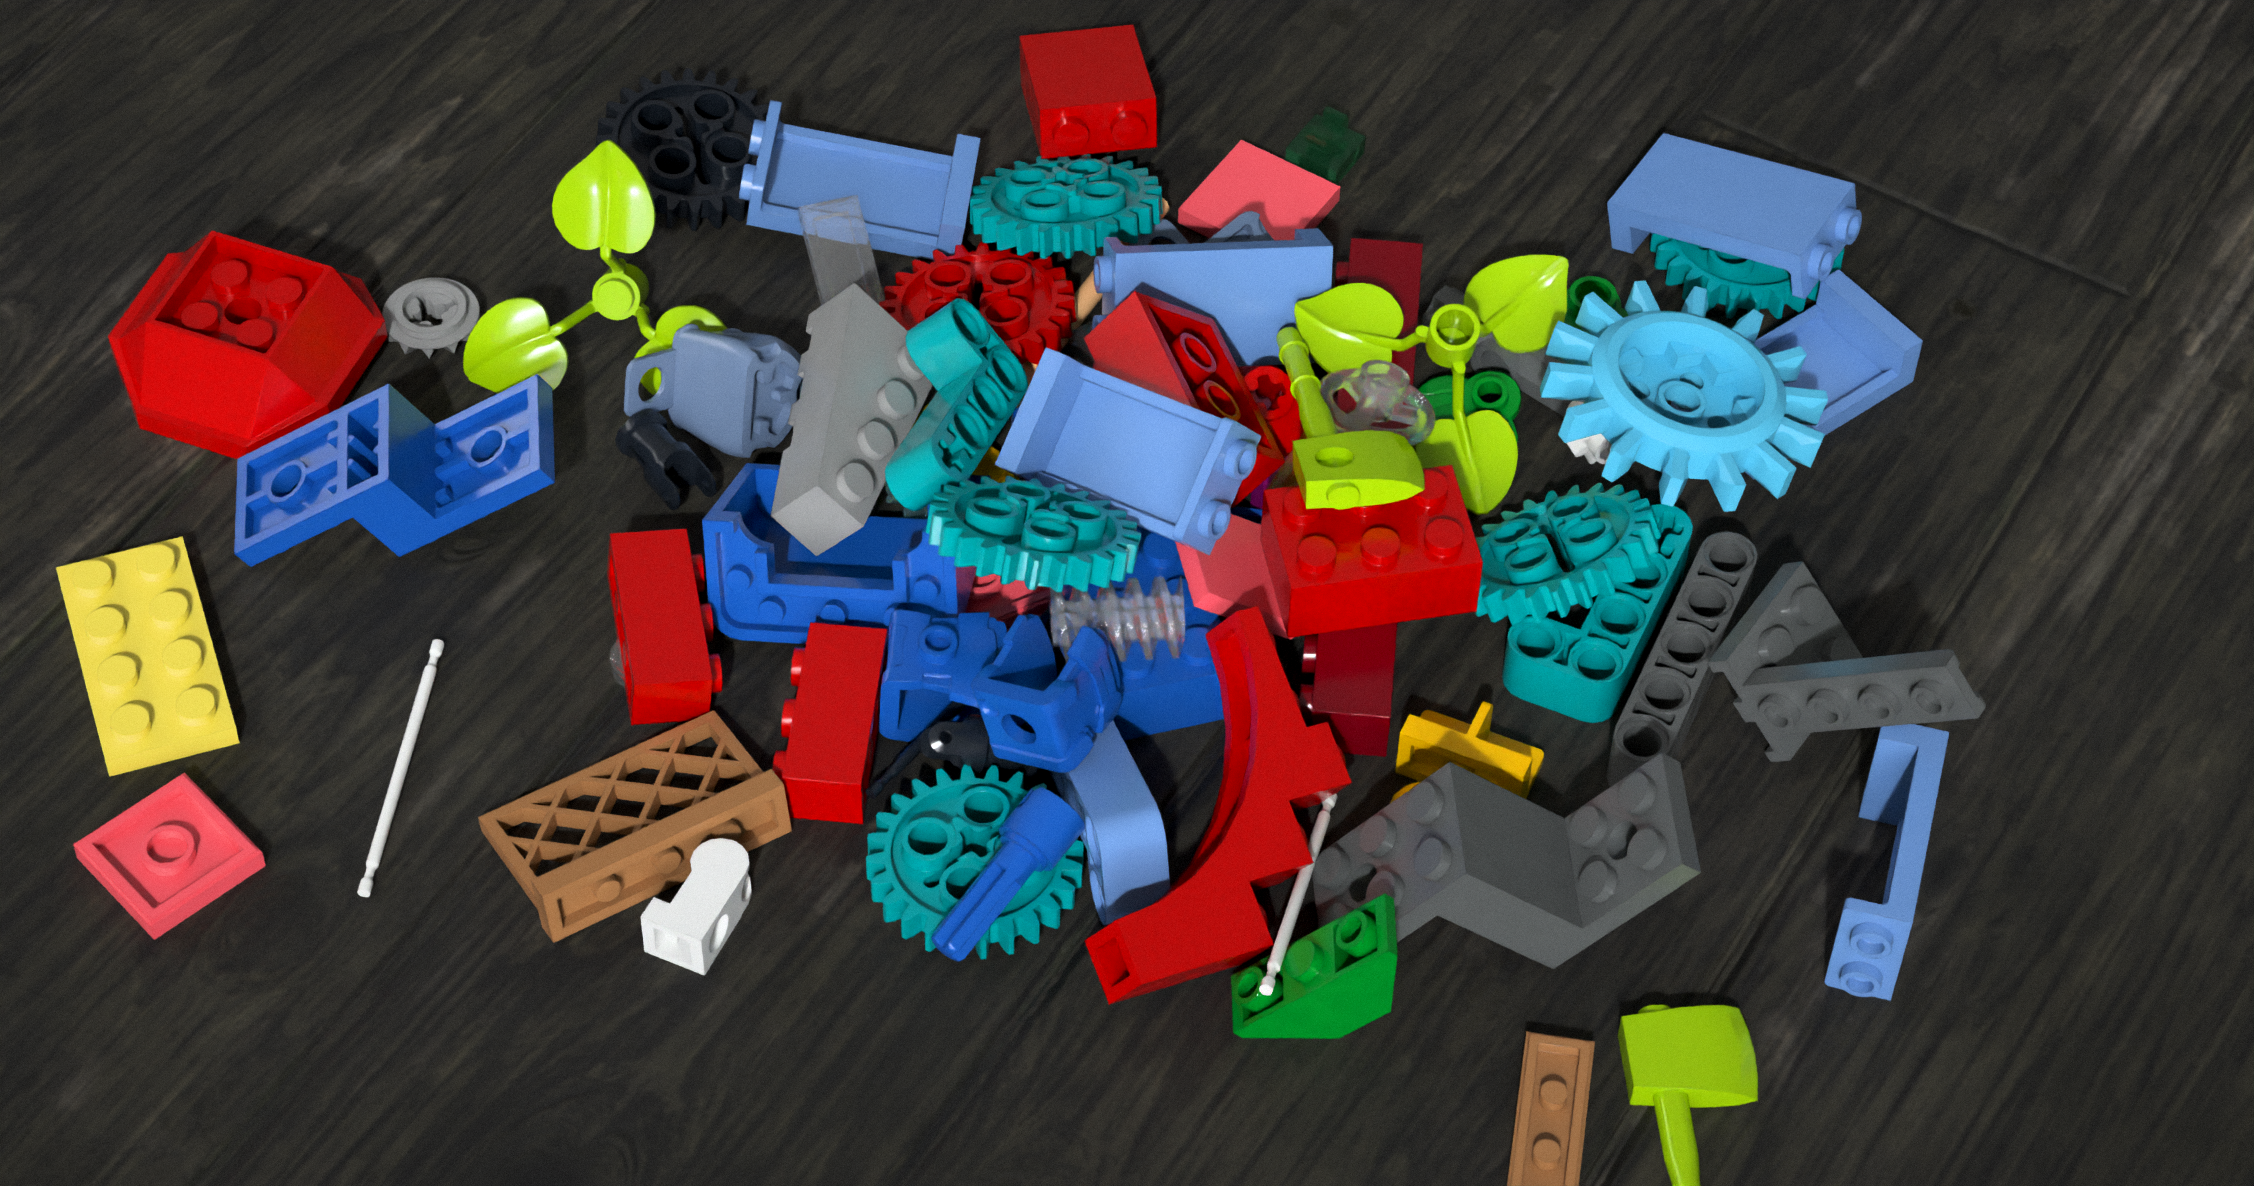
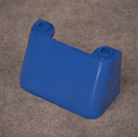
M746 463L702 520L708 603L711 605L713 623L719 631L730 638L743 641L806 644L810 622L887 629L889 638L890 616L895 610L921 612L931 615V618H958L959 613H966L977 567L954 566L955 557L940 556L938 554L939 546L928 543L929 534L926 533L928 519L869 516L864 527L820 555L815 556L771 517L780 465ZM971 475L970 478L967 480L980 485L981 476H987L989 478H991V476Z

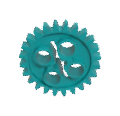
M1090 154L1082 155L1077 160H1070L1069 156L1058 157L1055 161L1041 159V156H1037L1036 164L1030 165L1025 162L1015 161V170L996 168L995 177L982 176L980 178L981 185L972 186V196H970L969 201L970 224H973L974 234H982L983 243L997 242V250L999 251L1017 247L1018 256H1023L1031 251L1039 252L1042 259H1046L1053 252H1061L1066 259H1070L1075 251L1082 250L1090 256H1095L1096 248L1104 247V237H1117L1119 241L1135 244L1138 242V234L1153 233L1152 225L1160 224V214H1163L1162 187L1158 186L1157 176H1148V169L1146 167L1133 169L1132 161H1125L1115 165L1113 164V156H1107L1098 160L1091 159Z
M1651 233L1650 251L1656 253L1654 266L1655 269L1667 270L1666 285L1673 286L1684 283L1682 299L1684 300L1687 299L1694 286L1707 289L1709 306L1707 312L1717 303L1725 305L1726 317L1730 319L1736 314L1738 308L1746 309L1747 312L1753 309L1760 312V309L1767 308L1776 319L1782 318L1785 304L1799 313L1804 311L1806 299L1792 296L1791 275L1787 270ZM1845 248L1842 249L1834 260L1830 274L1841 269ZM1818 281L1807 298L1817 301L1821 281Z
M981 476L980 485L965 479L960 480L959 487L945 485L943 493H934L926 526V533L929 534L928 543L939 546L938 554L940 556L955 557L954 566L977 567L976 576L979 577L991 574L1001 576V584L1007 585L1015 580L1024 581L1026 587L1030 590H1035L1038 586L1050 587L1056 592H1062L1063 585H1071L1082 592H1087L1089 583L1102 588H1109L1110 580L1123 582L1126 573L1133 574L1141 533L1136 532V522L1126 520V511L1109 510L1110 501L1108 500L1090 501L1088 500L1089 492L1079 491L1072 494L1065 492V485L1061 483L1049 488L1042 486L1041 482L1035 478H1032L1030 481L1016 480L1012 476H1006L1003 483H998L987 476Z
M1597 483L1586 493H1581L1579 485H1574L1565 496L1558 497L1556 492L1552 490L1547 493L1544 502L1536 504L1534 501L1527 499L1523 502L1524 510L1518 513L1503 511L1501 513L1502 523L1484 524L1481 528L1485 537H1476L1483 566L1477 612L1475 614L1480 617L1488 613L1493 623L1508 615L1511 625H1516L1527 615H1532L1535 623H1540L1549 612L1557 610L1558 615L1563 618L1568 615L1570 607L1578 603L1584 608H1591L1593 606L1592 597L1598 594L1611 597L1616 595L1613 585L1617 582H1634L1636 578L1633 569L1649 567L1651 563L1648 555L1659 551L1656 540L1661 538V533L1648 499H1641L1636 489L1625 493L1623 486L1620 484L1605 492L1603 484ZM1545 534L1553 536L1562 558L1571 572H1563Z
M964 764L961 771V779L952 781L941 768L936 770V786L930 788L916 778L912 780V800L894 793L891 796L892 813H877L876 833H869L867 837L866 875L867 880L871 881L872 901L883 902V920L888 923L901 919L902 938L907 940L923 931L925 932V950L931 952L936 948L931 940L933 932L1003 846L1000 841L999 828L1028 793L1024 790V773L1018 771L1006 783L999 781V772L996 765H991L984 779L975 778L971 766ZM1041 783L1032 788L1034 791L1039 787L1047 789V785ZM1077 838L1051 871H1034L975 945L981 960L987 959L990 943L999 942L1003 950L1011 955L1014 954V937L1022 935L1029 942L1037 944L1040 938V923L1054 929L1060 926V908L1073 910L1075 906V889L1082 888L1083 841H1079ZM924 853H934L932 855H923Z

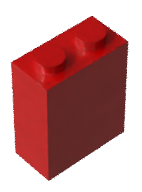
M1133 25L1019 36L1021 87L1041 159L1157 147L1156 95Z

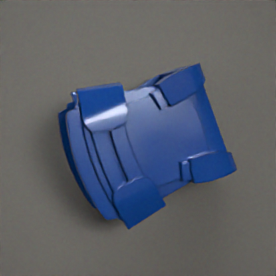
M893 611L889 623L887 667L881 682L879 719L881 735L891 740L913 742L952 701L966 704L967 706L951 722H960L969 714H981L971 683L984 667L994 663L1004 646L1003 639L1007 634L1005 623L996 621L994 617H989L990 612L959 613L958 618H931V615L916 611Z
M1034 614L1018 615L1003 639L1004 646L994 663L984 667L971 683L989 736L993 754L1000 759L1058 773L1072 771L1085 759L1093 748L1092 739L1094 736L1092 733H1103L1118 714L1122 703L1119 672L1113 650L1103 630L1083 625L1067 652L1069 660L1059 677H1057L1053 648L1041 619L1038 615ZM1027 721L1036 734L1024 731L1020 727Z

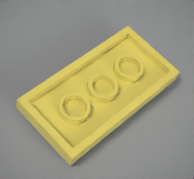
M183 536L56 567L109 777L240 743Z

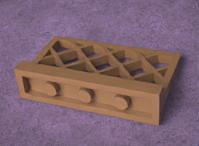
M714 710L478 817L482 833L537 908L542 928L553 943L685 882L691 873L690 859L693 851L700 844L710 839L725 838L734 840L749 852L792 831L784 784L772 769L766 772L762 771ZM709 737H712L718 745L712 758L684 754L687 747ZM641 768L660 770L654 785L625 780L628 774ZM675 772L704 776L698 790L669 787ZM719 778L744 781L720 793L713 792ZM582 795L601 797L594 812L567 809L566 807L569 801ZM617 799L645 802L639 818L610 813ZM661 805L685 808L662 820H654ZM523 822L541 824L535 839L507 836L504 832ZM557 826L586 830L579 845L550 842ZM601 832L627 835L601 848H595ZM541 860L566 863L537 877L535 875Z

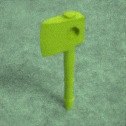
M1286 327L1280 330L1276 336L1280 350L1279 359L1285 365L1290 379L1291 395L1297 400L1300 421L1306 439L1293 441V470L1306 509L1334 508L1341 510L1352 507L1381 505L1409 499L1425 490L1421 461L1414 448L1404 436L1391 431L1375 430L1338 433L1331 411L1322 398L1320 392L1321 383L1315 377L1310 364L1307 345L1303 343L1297 329Z
M1667 1005L1645 1006L1639 1010L1638 1014L1621 1016L1618 1031L1630 1105L1655 1107L1664 1162L1672 1186H1701L1699 1154L1690 1108L1737 1106L1758 1101V1073L1750 1033L1741 1011L1737 1007L1700 1005L1671 1009Z

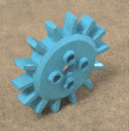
M1646 280L1634 281L1625 305L1628 316L1624 318L1594 292L1584 296L1575 321L1584 331L1561 321H1558L1554 328L1545 355L1564 363L1549 362L1540 386L1541 398L1584 402V404L1567 409L1558 435L1564 443L1602 434L1612 444L1601 475L1602 477L1613 482L1625 474L1631 465L1637 461L1649 468L1662 472L1659 482L1660 502L1672 507L1683 492L1688 478L1708 479L1723 511L1728 512L1736 511L1746 487L1741 473L1746 471L1778 499L1786 494L1797 469L1786 458L1811 468L1825 434L1803 424L1817 426L1828 401L1827 392L1825 390L1784 386L1786 383L1797 380L1807 353L1799 346L1765 355L1754 345L1764 317L1763 314L1753 309L1741 317L1733 328L1705 318L1709 308L1707 289L1694 286L1681 312L1661 311ZM1666 401H1672L1676 406L1692 411H1679L1671 407Z

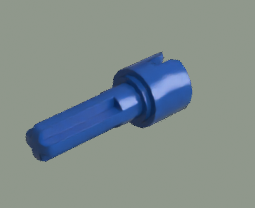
M1039 787L1035 791L1033 789L1029 790L999 828L1000 841L1003 846L933 932L931 940L943 955L956 962L964 960L1034 871H1051L1085 829L1084 821L1068 803L1043 787Z

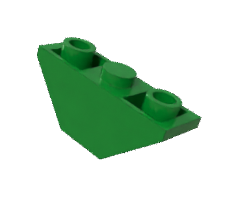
M1384 893L1289 944L1280 971L1276 973V983L1271 995H1263L1259 991L1262 979L1268 971L1267 964L1270 955L1232 975L1233 1033L1241 1038L1339 1039L1391 1012L1398 957L1394 898Z

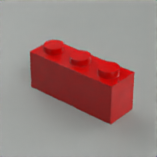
M687 529L610 533L607 577L631 725L691 721L710 712L711 694L722 691V667L719 654H708L707 642H712L713 616L710 603L700 604L698 592L704 591L705 582L702 555L691 554Z
M810 622L806 647L794 648L791 665V685L798 687L796 699H785L781 723L782 737L789 738L787 751H775L772 767L774 773L784 784L790 818L863 824L868 798L865 790L870 786L879 732L881 682L888 660L887 629Z

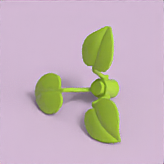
M612 140L603 141L564 176L557 186L552 203L555 225L565 240L582 250L600 247V257L610 267L595 283L592 300L550 326L549 317L544 306L533 298L516 297L496 304L479 319L470 333L465 345L463 368L465 375L471 382L497 394L536 374L547 382L553 391L562 382L569 363L567 350L556 336L566 332L597 311L611 320H623L631 315L636 316L642 335L650 341L640 348L635 358L672 348L674 334L679 328L687 324H695L700 330L708 332L728 329L714 313L696 305L673 307L660 317L656 330L650 325L648 318L650 309L643 304L649 293L648 279L641 269L632 264H627L622 258L618 259L612 253V249L622 253H635L645 247L655 227V204L648 184L635 162ZM657 367L649 369L640 380L643 386L653 395L657 393L661 384V373Z
M1525 255L1491 264L1479 271L1468 284L1463 299L1464 305L1448 304L1439 308L1434 313L1429 327L1420 325L1413 334L1403 339H1397L1402 331L1404 321L1399 304L1383 288L1366 283H1350L1337 286L1316 297L1298 301L1294 307L1295 323L1303 343L1307 345L1309 354L1316 363L1332 376L1346 382L1369 383L1382 379L1389 372L1392 362V350L1406 351L1420 342L1425 343L1426 351L1432 361L1442 367L1451 368L1453 374L1452 412L1454 420L1439 419L1430 423L1421 433L1415 447V452L1421 461L1422 468L1452 465L1466 510L1477 515L1488 514L1501 503L1511 487L1517 467V442L1509 423L1499 413L1492 410H1481L1468 417L1465 416V363L1471 359L1478 338L1486 337L1491 332L1499 346L1513 353L1534 352L1547 347L1557 322L1561 321L1564 323L1569 263L1568 259L1562 256Z

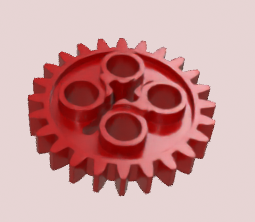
M982 241L976 251L968 252L962 244L956 245L955 255L946 256L943 252L934 250V262L930 264L916 259L913 260V274L897 272L895 274L897 286H885V301L879 302V305L909 331L956 298L964 299L976 308V285L982 283L983 293L980 296L979 312L1016 356L1023 369V363L1026 361L1038 365L1046 347L1061 352V338H1071L1073 335L1071 323L1077 322L1073 282L1066 281L1064 267L1053 268L1051 256L1046 259L1038 258L1034 260L1033 251L1023 256L1013 254L1011 248L1002 251H989L988 244Z

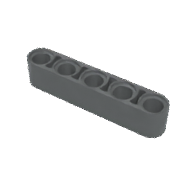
M1729 531L1717 532L1708 536L1702 543L1615 726L1606 774L1610 787L1661 752L1676 760L1715 675L1707 662L1740 621L1748 603L1758 554L1755 545L1743 535Z

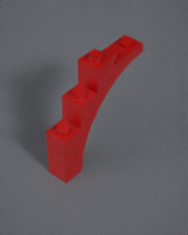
M1258 606L1236 611L1205 634L1220 682L1226 730L1223 779L1211 824L1191 863L1164 895L1153 904L1115 920L1085 940L1109 1005L1239 966L1273 946L1274 943L1268 930L1266 913L1257 902L1253 891L1280 884L1298 873L1300 869L1314 863L1308 850L1305 831L1297 822L1294 811L1319 805L1352 783L1346 769L1344 754L1336 744L1328 722L1306 727L1301 714L1299 699L1290 687L1276 652L1275 639L1271 631L1266 627Z

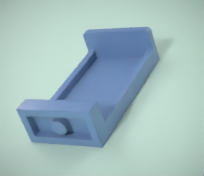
M770 100L766 121L754 120L748 154L758 156L757 164L745 163L739 191V199L749 201L746 225L933 261L934 250H939L946 256L955 255L956 245L962 244L981 138L957 134L953 156L784 124L780 121L782 102Z
M1665 133L1661 135L1607 202L1613 249L1633 254L1651 232L1785 269L1791 275L1792 296L1806 299L1818 281H1824L1828 277L1834 260L1845 245H1851L1856 240L1862 222L1861 211L1856 209L1855 183Z
M1319 228L1295 229L1294 240L1125 246L1121 244L1117 237H1104L1103 256L1095 257L1093 269L1095 290L1097 293H1103L1102 315H1094L1092 330L1136 291L1214 319L1237 367L1283 365L1279 359L1280 350L1276 336L1283 328L1293 327L1297 329L1294 307L1298 301L1316 297L1331 289L1333 245ZM1309 354L1308 358L1310 364L1316 363V361Z
M1838 269L1828 275L1824 281L1820 282L1816 305L1755 340L1754 345L1765 355L1799 346L1803 348L1807 356L1796 381L1784 384V386L1825 390L1827 392L1828 401L1817 426L1803 424L1827 435L1912 383L1923 340ZM1671 401V406H1672L1673 408L1679 410V411H1683V412H1691V411H1692V410H1687V409L1680 408V407L1676 406V405Z
M1046 347L995 465L1025 481H1030L1032 478L1038 479L1044 487L1051 488L1061 483L1065 485V492L1073 494L1079 491L1089 492L1088 500L1110 501L1109 510L1126 511V520L1136 522L1138 527L1210 556L1216 540L1220 539L1228 528L1231 518L1230 508L1241 482L1249 476L1254 468L1257 458L1256 448L1261 436L1237 421L1227 417L1219 418L1092 369L1065 354Z
M1916 724L1880 727L1858 817L1897 826L1882 904H1877L1855 898L1845 899L1824 982L1827 986L1845 990L1847 993L1858 997L1872 996L1891 1001L1913 924L1949 737L1948 731Z

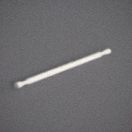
M439 639L433 640L431 644L429 662L425 666L367 857L366 872L358 887L357 893L362 897H369L374 884L373 876L380 864L436 676L437 661L444 649L445 643Z
M1337 794L1322 802V811L1318 813L1308 842V850L1314 863L1300 869L1267 964V974L1262 979L1259 988L1263 995H1271L1276 983L1275 976L1280 971L1331 818L1330 811L1335 806Z

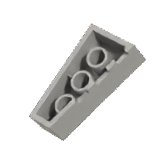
M856 283L847 287L808 316L806 332L811 335L809 350L801 355L797 374L803 378L800 399L792 404L788 424L793 426L791 446L785 449L782 454L771 517L815 556L820 555L864 527L886 482V465L911 430L932 387V383L915 364L906 346L907 330Z

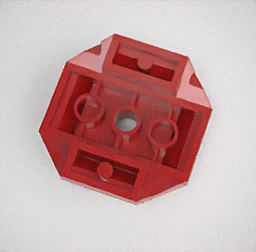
M213 230L187 251L168 253L108 335L112 355L140 429L234 459H238L340 408L388 337L385 319L361 278L341 273L325 264Z

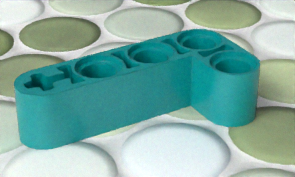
M956 298L911 328L906 334V346L911 358L937 389V393L888 461L885 468V478L890 491L900 504L911 511H919L933 501L934 493H943L945 485L957 487L960 484V480L970 478L1027 391V376L1016 356L981 313L964 299Z
M1664 504L1651 505L1661 533V538L1656 540L1659 551L1648 555L1651 563L1649 567L1633 569L1636 578L1634 582H1617L1613 585L1616 595L1611 597L1598 594L1581 629L1546 617L1540 623H1535L1533 616H1527L1518 624L1512 625L1509 628L1502 680L1504 686L1511 694L1530 703L1589 723L1603 722L1615 714L1684 575L1693 525L1690 517L1683 510L1676 506L1672 507Z

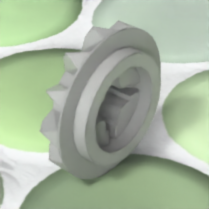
M424 278L403 285L390 295L382 311L386 323L388 341L399 342L405 354L422 349L429 359L435 349L444 348L455 353L458 342L468 340L474 326L481 318L479 303L474 293L465 285L446 278ZM424 309L428 315L431 314L436 320L442 319V324L433 326L428 320L422 321L421 310Z

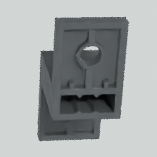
M1661 752L1565 818L1462 767L1448 762L1319 853L1312 877L1318 928L1386 893L1394 898L1397 942L1438 915L1549 968L1555 969L1699 875L1701 870L1681 764L1679 761Z

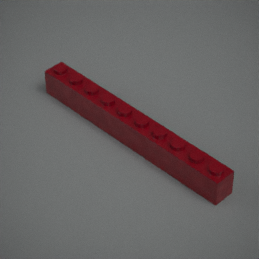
M1351 238L1349 262L1337 261L1335 287L1350 283L1372 284L1389 292L1397 301L1404 319L1402 331L1397 339H1403L1413 334L1417 328L1423 243ZM1416 345L1402 352L1392 350V362L1389 372L1378 381L1351 383L1340 380L1327 372L1326 386L1338 387V395H1325V403L1331 411L1338 433L1365 430L1391 431L1404 436L1408 442L1410 441ZM1397 623L1320 633L1318 635H1305L1302 672L1315 674L1314 685L1301 684L1299 699L1301 714L1305 724H1310V726L1328 722L1336 744L1343 753L1386 757L1391 719Z

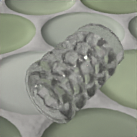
M1154 576L1147 596L1144 595L1139 581L1135 577L1127 579L1122 597H1118L1111 580L1109 588H1098L1096 598H1091L1088 590L1087 592H1082L1073 587L1069 600H1065L1062 592H1056L1049 587L1052 650L1053 647L1059 646L1066 663L1069 660L1067 652L1083 625L1103 630L1109 643L1113 645L1120 662L1127 661L1133 642L1139 643L1146 660H1153L1159 641L1166 642L1172 659L1180 658L1185 641L1184 594L1181 576L1174 594L1170 593L1162 576Z

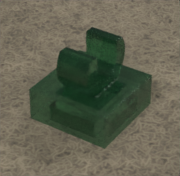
M1327 106L1323 111V117L1315 114L1287 146L1285 160L1337 185L1364 154L1366 136L1347 128L1348 115Z

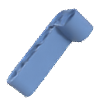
M1113 720L1103 733H1092L1094 736L1092 739L1094 746L1074 770L1065 773L1048 770L1061 798L1084 821L1085 829L1080 836L1087 849L1092 896L1103 925H1109L1119 918L1150 906L1170 888L1167 842L1160 811Z

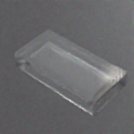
M858 195L799 206L798 217L821 306L853 283H856L877 304L885 301Z

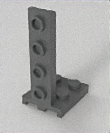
M1803 561L1782 565L1707 662L1713 673L1724 672L1738 694L1733 704L1745 723L1755 722L1770 744L1765 751L1770 762L1790 761L1810 733L1977 719L1986 708V703L1980 693L1972 690L1959 669L1960 661L1952 649L1863 658Z

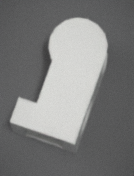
M725 838L710 839L700 844L693 851L690 859L691 873L672 902L667 903L653 897L640 917L644 951L646 953L704 976L739 922L752 896L751 881L748 874L750 868L748 853L736 841Z

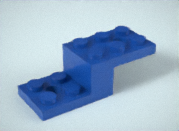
M536 374L434 424L396 389L387 384L238 458L234 554L248 566L252 567L309 538L334 528L346 520L354 518L396 555L401 557L555 483L552 387Z

